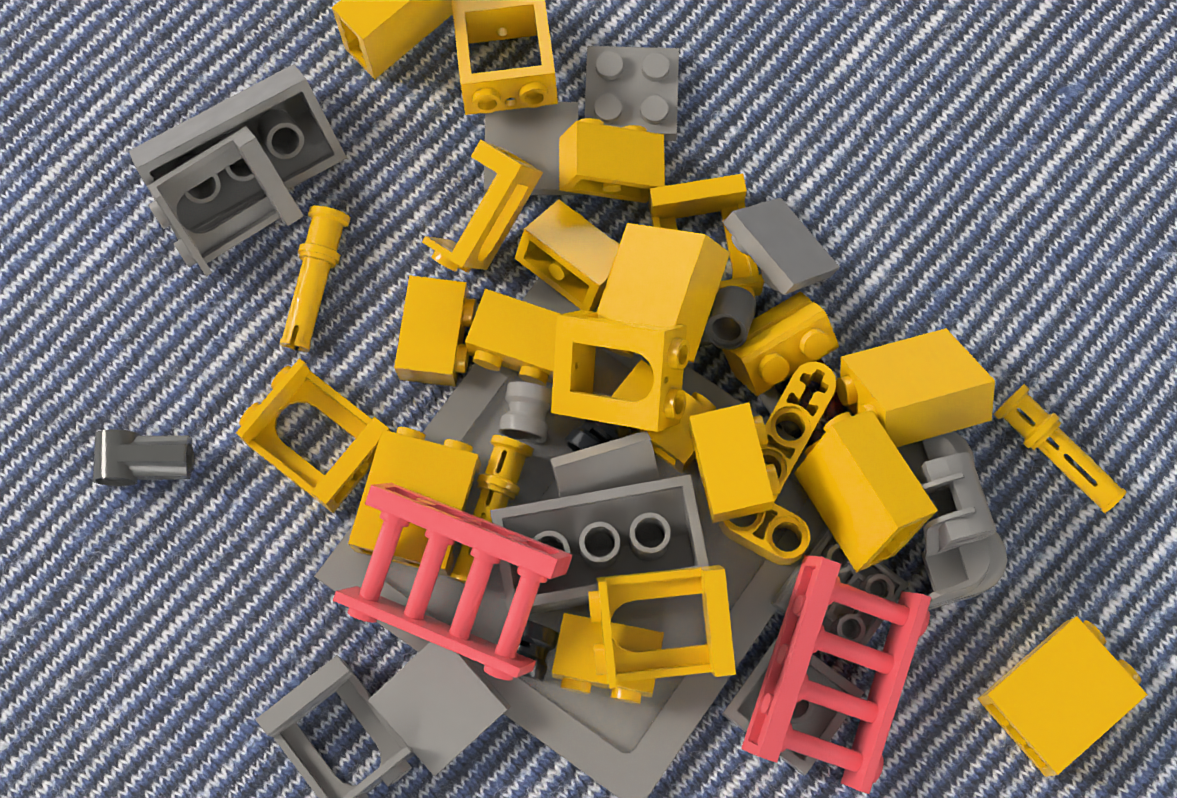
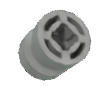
M516 381L508 383L505 399L509 404V412L501 416L499 433L525 442H545L549 429L546 415L551 410L552 389L529 382Z

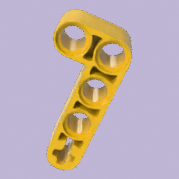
M817 361L807 362L799 366L794 372L765 424L768 445L761 446L764 462L774 464L778 472L780 493L828 408L837 386L836 377L832 369ZM811 381L817 382L820 385L819 389L813 394L805 410L802 406H799L805 387ZM782 421L794 422L799 426L802 436L794 441L784 440L778 435L776 425ZM780 494L773 495L774 503L772 509L756 513L754 523L747 527L736 526L730 520L719 522V527L723 534L729 539L781 566L797 562L805 553L810 542V530L806 522L799 516L775 504ZM786 528L792 530L798 537L799 546L793 551H782L775 546L772 534L778 529Z

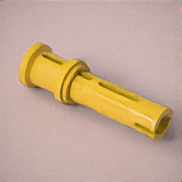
M313 205L309 208L308 216L311 218L307 238L305 243L299 245L298 249L299 258L303 262L283 336L279 343L292 350H295L297 346L301 352L310 351V342L330 268H335L336 264H339L341 255L337 250L343 227L349 226L351 218L342 211L325 206Z
M1023 384L993 415L997 419L1004 418L1024 438L1023 444L1027 448L1032 450L1038 448L1105 514L1125 496L1127 491L1121 488L1059 428L1061 425L1059 417L1055 413L1048 414L1028 395L1029 388ZM1017 408H1020L1027 416H1029L1035 422V424H1032L1027 418H1025L1017 410ZM1047 438H1052L1059 447H1055ZM1064 454H1068L1097 483H1092Z
M493 435L490 443L494 448L485 473L479 474L477 478V488L481 492L473 512L474 516L491 523L490 510L506 508L509 500H514L515 496L519 495L521 490L517 485L526 458L532 457L534 448L501 435ZM462 544L453 572L450 574L451 579L466 583L474 557L470 554L472 547Z

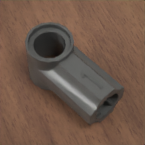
M727 286L719 290L716 294L699 347L713 344L718 348L730 350L741 347L745 343L757 308L756 300L749 291L738 286Z
M116 429L101 430L95 433L93 482L96 484L131 486L137 484L138 480L191 478V473L194 470V451L192 438L189 435L140 436V434L133 431Z

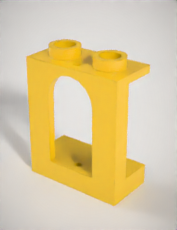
M483 140L479 141L471 157L495 171L497 175L458 243L449 239L425 236L422 241L423 244L435 250L431 256L432 259L455 272L458 268L468 273L471 268L488 269L544 173L508 150Z
M744 174L650 188L648 206L652 227L677 230L675 220L677 218L721 212L723 222L732 211L745 208L747 189ZM723 223L727 247L730 252L732 279L721 281L717 293L720 289L727 286H738L749 291L755 298V296L761 295L765 281L762 275H759L758 266L753 259L735 247L731 239L732 234Z
M585 310L557 315L551 413L655 432L680 424V418L686 407V394L682 390L683 372L690 356V345L686 340L687 325L680 324L663 328L598 318V312ZM596 346L635 352L649 361L653 369L654 383L651 392L646 398L632 401L593 394Z
M299 358L292 367L289 365L284 367L275 376L271 383L273 390L261 404L256 402L244 412L239 421L241 427L236 434L247 446L330 512L334 513L370 470L382 429L390 431V429L376 417L371 419L312 373L306 363ZM308 403L316 407L355 438L326 475L308 463L278 437L276 430L277 419L281 412L289 405Z
M713 565L597 578L598 590L588 591L591 623L601 622L603 643L593 644L596 674L607 675L609 688H616L617 682L712 672L715 677L736 675L725 568L722 566ZM702 593L707 644L647 651H628L620 647L612 638L611 618L615 610L622 604L635 600Z

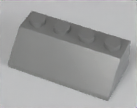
M295 64L128 151L135 168L146 186L245 126L256 137L288 190L347 159L307 79ZM241 158L187 191L180 198L177 205V217L185 228L193 231H204L265 195L245 160ZM170 225L177 239L180 240V236L178 235L174 227Z
M691 474L490 510L492 523L573 555L566 575L553 579L548 578L546 583H540L530 615L589 604L588 591L598 590L597 578L709 566ZM501 559L499 565L507 611L509 612L521 576L517 574L519 566Z

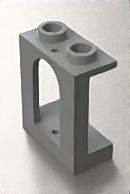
M246 126L147 186L155 198V201L148 204L150 210L163 229L172 225L181 239L173 244L187 266L190 268L198 263L206 277L212 274L207 263L279 218H282L286 225L289 226L304 216L260 143ZM243 158L265 195L209 229L193 231L185 228L177 217V205L180 198L190 189Z
M338 655L255 719L266 735L275 739L318 798H369L367 794L382 781L389 787L412 769L407 761L415 756L414 752L368 701L371 694L345 660ZM335 692L344 701L380 751L381 763L379 768L358 785L352 786L341 781L297 724L299 720Z

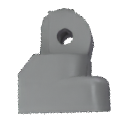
M953 431L897 447L938 510L936 512L938 518L929 521L923 527L925 549L921 552L934 591L928 595L932 597L928 610L976 597L994 587L1004 575L1007 564L1006 546L996 532L997 529L975 469L973 451L967 441Z

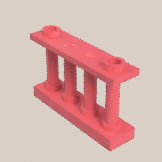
M383 483L371 485L365 505L380 510L379 517L384 521L362 587L355 586L335 592L333 601L349 607L348 614L356 619L371 623L380 620L485 665L484 672L495 678L511 681L514 677L518 678L533 671L536 661L517 653L540 583H546L548 578L553 579L566 575L573 555L396 484ZM412 523L425 528V537L429 539L406 606H403L380 596L402 529ZM455 541L472 547L470 554L474 557L452 625L425 615L447 547L448 545H454ZM502 559L519 566L517 574L521 577L498 644H494L470 633L493 565L500 564Z
M804 555L741 749L776 763L778 762L780 752L788 749L844 768L841 783L870 794L872 784L879 779L883 770L884 759L882 753L918 639L924 634L929 624L930 612L928 607L932 597L901 591L899 601L896 603L841 583L838 576L841 563L824 557ZM837 602L891 622L883 651L825 631L822 623L828 605ZM819 650L875 670L876 673L867 700L809 680L806 672L812 654ZM803 699L860 719L852 748L849 749L794 730L790 721L796 703Z

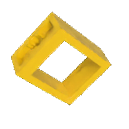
M452 0L460 85L465 115L487 114L495 111L528 107L537 108L558 104L545 0ZM530 36L538 37L541 65L472 74L469 44Z

